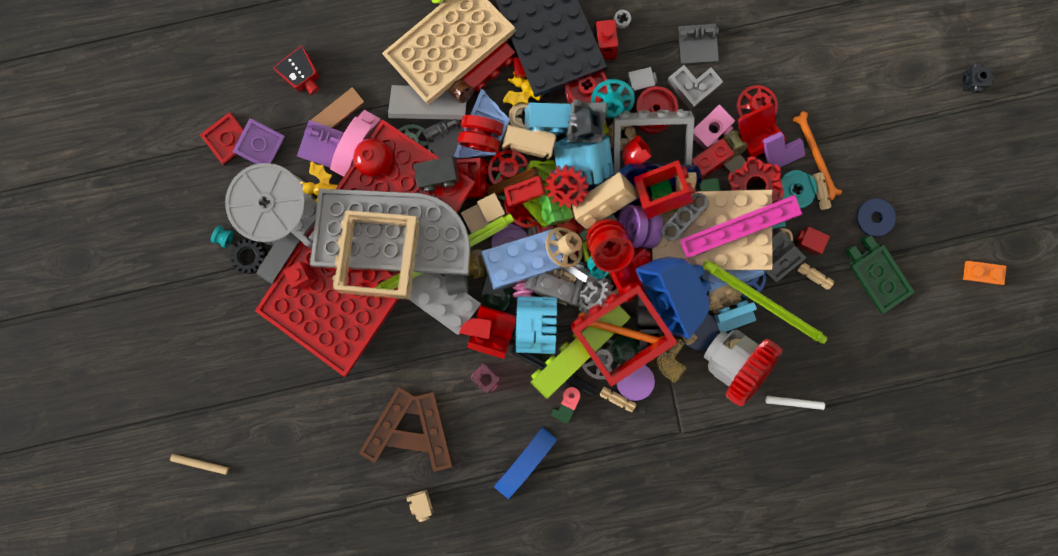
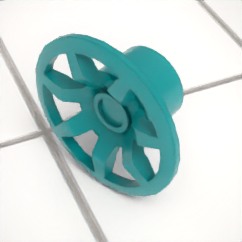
M610 79L597 85L592 93L591 101L596 103L595 96L602 98L603 101L600 103H607L606 117L613 118L623 113V111L629 112L634 104L635 96L632 88L626 82ZM611 83L620 84L616 92H613ZM604 85H607L608 94L599 92L598 90ZM624 87L629 90L630 95L621 96ZM631 99L630 104L625 108L623 102Z

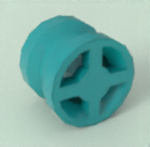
M218 225L212 233L211 242L214 244L219 243L221 247L226 249L233 240L234 231L225 230L223 226Z
M592 256L588 259L587 267L592 277L602 279L608 275L609 272L602 271L596 267Z

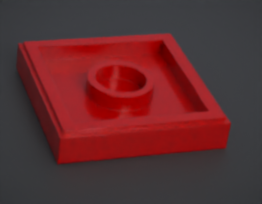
M229 112L201 133L200 136L222 165L225 166L238 156L233 153V150L244 128L234 115Z

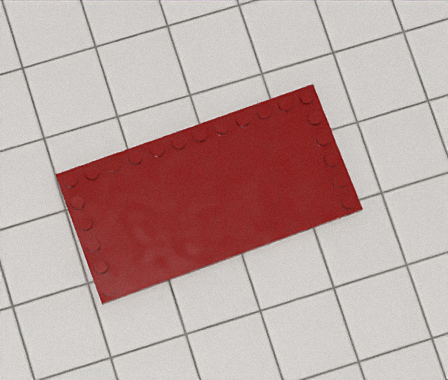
M382 119L370 138L380 139L392 150L394 159L389 167L390 170L382 177L371 178L360 173L353 162L336 190L425 194L443 201L457 213L477 183L459 171L460 182L455 183L454 187L444 188L441 186L437 187L436 191L425 192L419 189L413 164L439 159V157ZM314 225V226L312 227V229L308 232V234L306 235V237H309V236L312 234V232L314 231L315 225ZM301 241L255 312L342 376L347 377L399 298L338 293L334 290V280H332L336 273L326 272L322 267H312L310 265L312 249L308 248ZM298 262L308 263L317 279L301 290L291 288L283 272ZM353 269L352 272L348 273L346 286L376 288L378 284L396 276L400 272Z

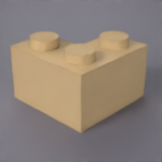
M495 193L477 201V205L461 212L471 233L502 216H506Z

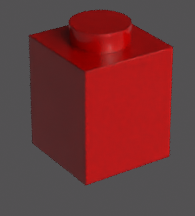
M806 227L799 231L796 240H798L796 246L819 255L823 253L830 236L811 227Z
M298 262L283 271L293 289L301 290L317 280L308 263Z

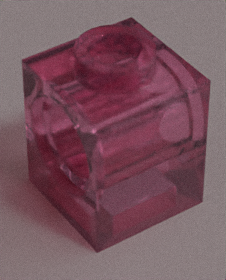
M485 363L469 377L485 393L489 390L493 392L500 385L498 383L500 378ZM483 374L491 376L492 381L490 384L485 385L482 383L481 376Z

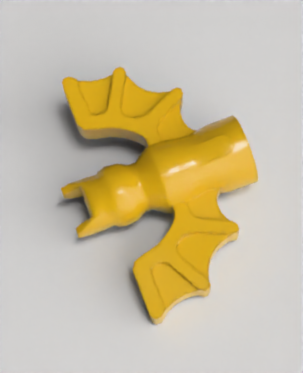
M513 71L514 77L513 79L509 78L508 81L521 88L522 92L508 91L503 99V103H510L515 107L519 103L528 105L530 97L540 101L543 95L534 97L528 80L525 78H515V72Z
M311 161L309 172L311 175L316 176L320 183L300 182V184H303V193L318 196L319 189H336L338 185H330L329 181L332 175L325 172L324 165H316Z

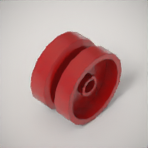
M600 72L566 85L565 95L568 103H573V100L592 102L594 89L598 84L607 80L605 73ZM604 85L598 91L606 94L607 85ZM595 96L596 103L603 101L602 98Z
M650 87L641 93L633 106L632 113H638L640 110H647L649 112H657L658 110L677 112V99L671 91L664 87ZM670 124L636 126L644 133L658 134L666 130Z
M463 115L461 127L466 131L459 133L457 144L477 151L499 152L500 141L495 137L502 135L504 124L482 116Z

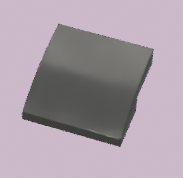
M777 228L772 233V270H764L776 283L806 259V256L780 228Z

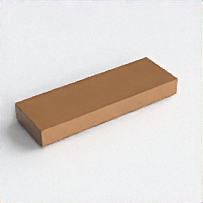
M352 87L311 119V121L334 128L365 104V102Z

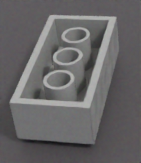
M422 273L412 280L409 300L457 335H460L461 326L466 321L472 319L482 305L466 292L449 296L446 290L445 278L441 274Z

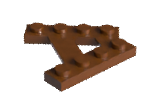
M399 386L358 454L376 463L384 448L388 446L429 452L433 472L453 467L435 392L415 396ZM405 413L420 415L424 433L398 430L396 428Z

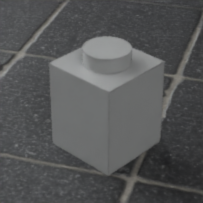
M651 67L628 72L627 75L628 84L631 88H634L635 94L642 93L650 87H655L657 83L655 72L652 73Z

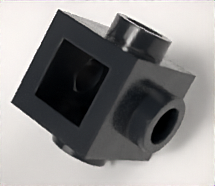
M983 64L972 65L971 68L962 73L963 91L982 93L985 92V89L992 86L994 81L991 67H984Z

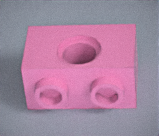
M718 105L694 128L693 139L706 150L719 141L717 138L722 133L725 136L733 129L731 125L735 120ZM709 125L716 126L717 133L710 132Z

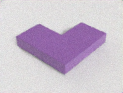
M779 132L763 140L767 164L772 163V165L777 164L779 167H782L805 156L804 143L800 138L785 145L784 135Z

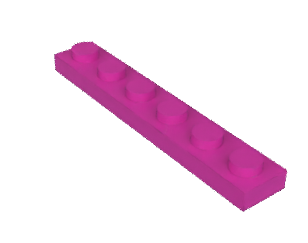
M795 195L680 239L686 258H690L802 215Z

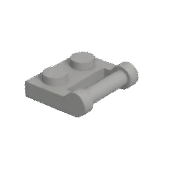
M309 197L304 203L302 217L291 233L308 248L312 249L314 231L309 237H306V235L315 225L317 202Z

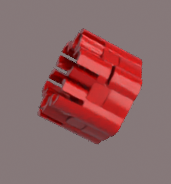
M756 157L747 158L748 161H745L740 169L735 170L733 173L731 171L728 176L731 191L748 190V186L752 181L760 180L765 184V190H772V204L783 200L784 190L781 181V169L777 164H766L756 159Z

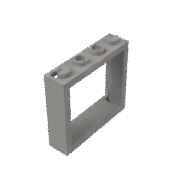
M682 109L677 110V112H669L668 110H658L657 112L640 110L638 113L623 111L620 115L614 116L612 156L614 175L620 172L632 185H636L633 177L652 171H620L621 126L686 124L684 167H686L688 173H691L694 116L692 112L683 111ZM676 177L670 178V184H675Z

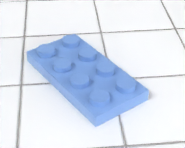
M551 230L481 251V256L493 289L563 268L553 262L546 250V237ZM553 233L550 240L559 241L555 233ZM550 245V250L553 254L558 247ZM560 253L555 258L562 262L563 254Z

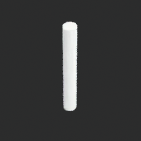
M766 396L765 400L768 404L821 410L825 408V403L774 396Z

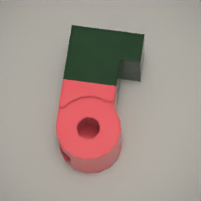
M575 387L566 388L563 391V400L558 410L553 408L550 416L568 424L580 399V392Z

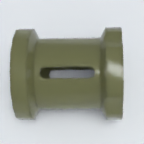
M733 130L724 136L723 139L734 152V156L742 154L747 149V144L742 142L737 130Z

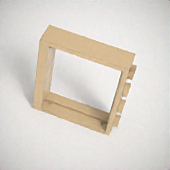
M345 210V216L343 221H341V228H343L342 236H339L338 239L339 255L335 259L337 270L336 275L332 279L334 280V290L345 294L410 299L420 221L417 216ZM355 222L407 226L398 291L346 286Z

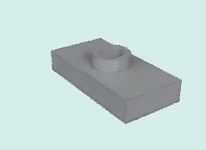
M568 258L567 264H572L575 261ZM581 261L574 267H563L564 270L585 283L597 281L596 278L592 277L586 264Z

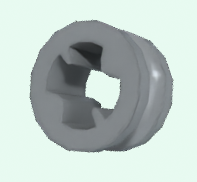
M619 10L614 16L616 27L626 28L630 24L631 15L628 11ZM625 15L627 22L619 23L620 19H617V17Z

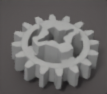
M604 277L597 279V281L583 283V289L580 292L577 304L580 307L579 311L588 314L590 308L597 304L600 306L606 302L605 299L614 293L611 291L614 287L610 284L611 281Z

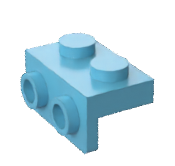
M745 300L737 303L736 308L730 309L725 307L718 310L719 314L713 316L717 322L719 332H726L756 321L753 312L757 310L755 303H748Z

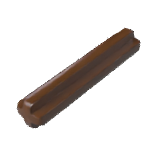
M530 168L488 187V195L495 193L497 196L504 193V188L539 176L537 169Z

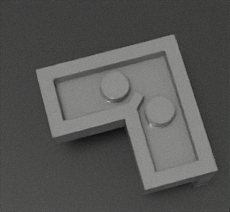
M685 65L679 68L667 80V84L690 111L723 83L722 79L712 68L696 79Z

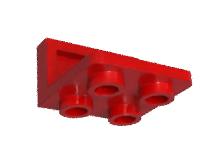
M773 103L762 106L738 119L740 139L747 144L746 152L750 157H756L764 153L763 140L781 132L776 125L775 106Z

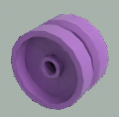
M626 205L622 208L617 221L623 224L633 247L646 249L656 247L662 236V215L648 219L642 206Z

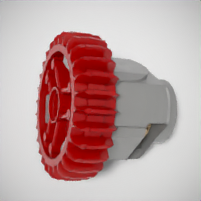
M733 330L729 334L722 331L713 340L704 358L709 361V371L729 386L726 393L727 398L738 406H744L776 365L782 354V348L769 339L764 340L759 345L739 330Z

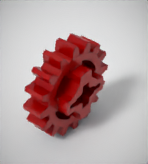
M567 164L564 165L563 169L557 166L556 171L552 170L549 175L551 177L546 179V182L549 184L546 185L545 189L550 190L547 196L554 197L553 203L559 201V207L566 204L567 208H570L572 203L576 207L579 201H584V196H587L589 192L586 189L589 183L584 182L587 179V175L581 176L582 169L575 171V165L571 169L568 168ZM562 175L561 180L555 182L556 178ZM579 191V193L573 197V192Z

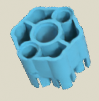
M603 135L602 143L567 141L568 137L554 143L556 168L560 166L563 169L564 165L567 164L568 168L571 169L575 165V171L582 169L581 176L583 174L587 175L585 182L593 184L591 172H593L594 184L602 183L605 178L614 176L609 136Z
M518 296L516 353L555 354L556 336L546 335V333L556 334V326L546 325H556L557 318L546 316H557V297Z

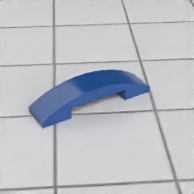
M542 427L512 466L494 485V488L509 499L537 467L557 439Z

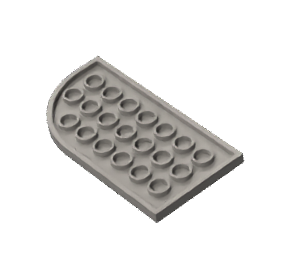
M319 189L310 261L312 267L337 268L335 266V259L339 255L340 250L338 239L339 236H342L343 228H341V221H343L345 210L417 216L420 221L414 272L469 275L470 240L467 230L457 213L443 201L418 193ZM355 222L349 269L401 272L407 226Z

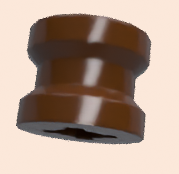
M459 79L450 86L449 93L456 97L460 103H464L472 96L473 88L467 85L464 80Z

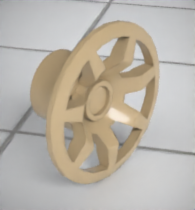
M558 227L548 233L546 237V250L549 257L557 265L571 268L581 260L582 240L578 234L566 228ZM560 232H565L567 234L565 236H562ZM553 233H555L559 241L550 240ZM550 245L558 247L553 254L550 250ZM562 253V262L558 261L555 256ZM568 256H570V258L575 262L572 264H567Z

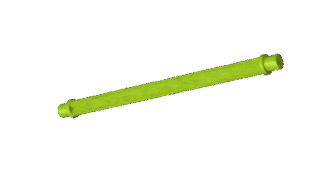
M511 214L505 217L502 216L485 227L469 234L470 247L508 227L510 223L514 222ZM401 272L378 284L375 289L393 290L399 287ZM413 272V278L421 275L422 273Z
M709 260L703 263L702 267L708 270V273L726 282L813 338L814 341H818L821 344L827 341V336L823 335L820 330L805 323L797 316L719 267L716 263H712Z

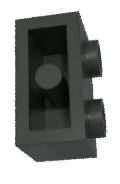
M453 156L413 164L417 187L425 192L436 191V188L441 186L451 188L455 186V183L460 182L457 160Z

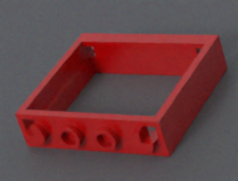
M631 282L623 286L621 292L611 294L605 299L606 302L600 306L599 304L589 309L588 314L578 316L572 322L573 324L570 325L572 331L611 387L677 344V341L637 282ZM635 294H638L665 336L609 372L581 330Z

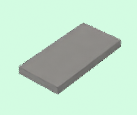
M392 85L388 117L462 120V116L466 115L467 101L460 103L456 97L449 93L448 89L430 105H427L411 86Z

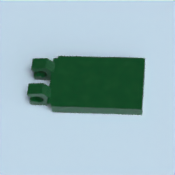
M866 235L860 239L867 249L866 252L861 254L856 246L848 247L845 249V252L852 260L850 267L879 312L884 314L915 292L886 247L879 245V243L877 244L872 235Z

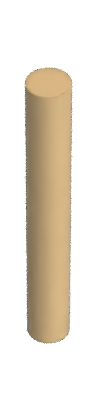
M172 454L170 458L171 462L225 475L229 471V467Z

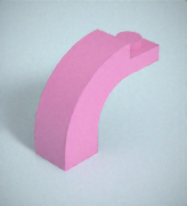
M363 110L358 118L355 116L335 150L330 168L332 171L343 177L353 164L354 149L361 141L369 138L380 123V118L366 110Z

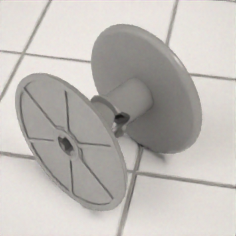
M260 163L245 168L232 180L227 190L225 207L229 221L241 235L248 239L273 246L276 240L288 235L297 226L303 214L304 203L309 197L315 200L314 194L308 195L303 193V184H300V182L304 181L287 169L275 164Z

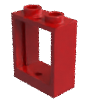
M679 160L633 177L643 210L648 219L694 202L691 195L695 193L691 182L687 183L686 181L689 178L686 167H681ZM679 176L683 190L651 201L647 187Z

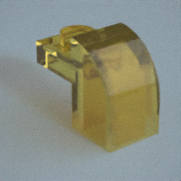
M676 338V345L655 358L658 371L672 383H676L686 369L685 366L674 359L685 344L680 338Z

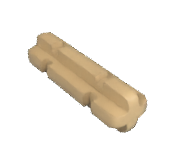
M815 173L812 177L817 185L816 194L818 200H820V209L831 208V202L828 200L829 193L826 182L823 181L825 180L824 173Z
M803 262L798 267V272L803 275L806 274V277L817 284H822L823 288L828 290L833 286L834 281L832 279L825 278L824 274L814 268H810L808 264Z
M603 387L600 392L601 397L608 398L610 402L622 408L625 407V410L633 412L636 407L635 402L628 401L627 398L614 391L611 392L607 387Z

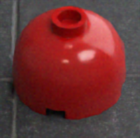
M369 138L361 141L353 153V162L357 170L371 178L385 175L390 170L389 167L394 159L390 147L380 139Z

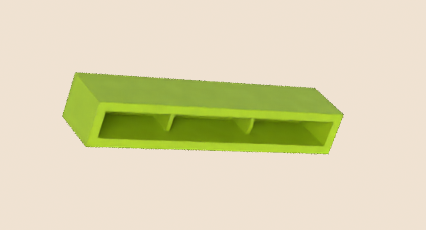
M617 306L599 318L598 321L622 327L631 317L620 306ZM588 326L584 331L581 330L595 352L614 334L613 332ZM575 334L573 335L575 339L570 344L566 342L559 348L561 353L557 357L552 355L545 362L547 366L542 371L539 368L531 375L533 380L530 383L546 399L590 358V355Z

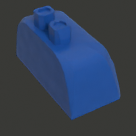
M664 257L636 268V272L652 306L671 334L690 339L702 324L709 311L707 293L712 288L707 280H700L699 278L705 272L703 267L696 264L692 266L685 259Z

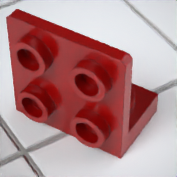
M481 305L476 318L493 320L494 333L490 339L471 336L467 348L504 359L517 317Z

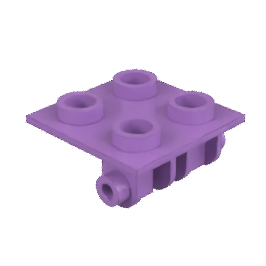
M309 120L297 156L331 168L335 150L344 132Z

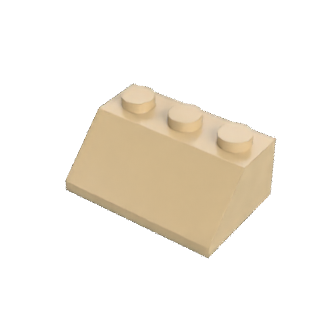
M619 172L588 192L587 196H584V201H579L576 207L572 203L575 219L584 228L589 229L593 224L604 220L638 199V191Z

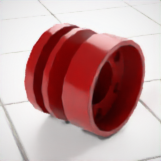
M605 219L593 224L588 230L586 243L597 268L606 272H615L625 268L632 261L634 247L623 224L617 220Z

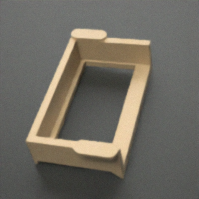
M508 125L503 151L510 148V150L540 158L547 156L546 159H549L556 135L539 130H534L533 132Z

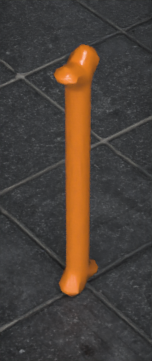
M802 111L800 116H795L792 121L797 122L801 126L818 169L824 173V182H826L829 193L828 199L833 200L836 195H841L842 190L834 186L807 123L808 113Z
M582 312L579 314V316H585L586 314L585 312ZM598 320L589 325L652 344L662 338Z

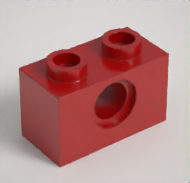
M722 138L693 158L691 168L702 181L732 160L734 152Z

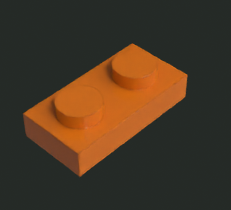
M965 261L963 280L996 285L1005 284L1006 266Z

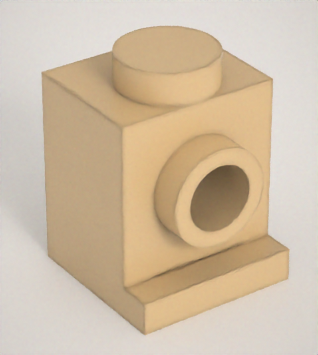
M427 489L408 495L406 499L407 502H412L410 504L412 515H416V519L419 522L430 519V515L434 511Z

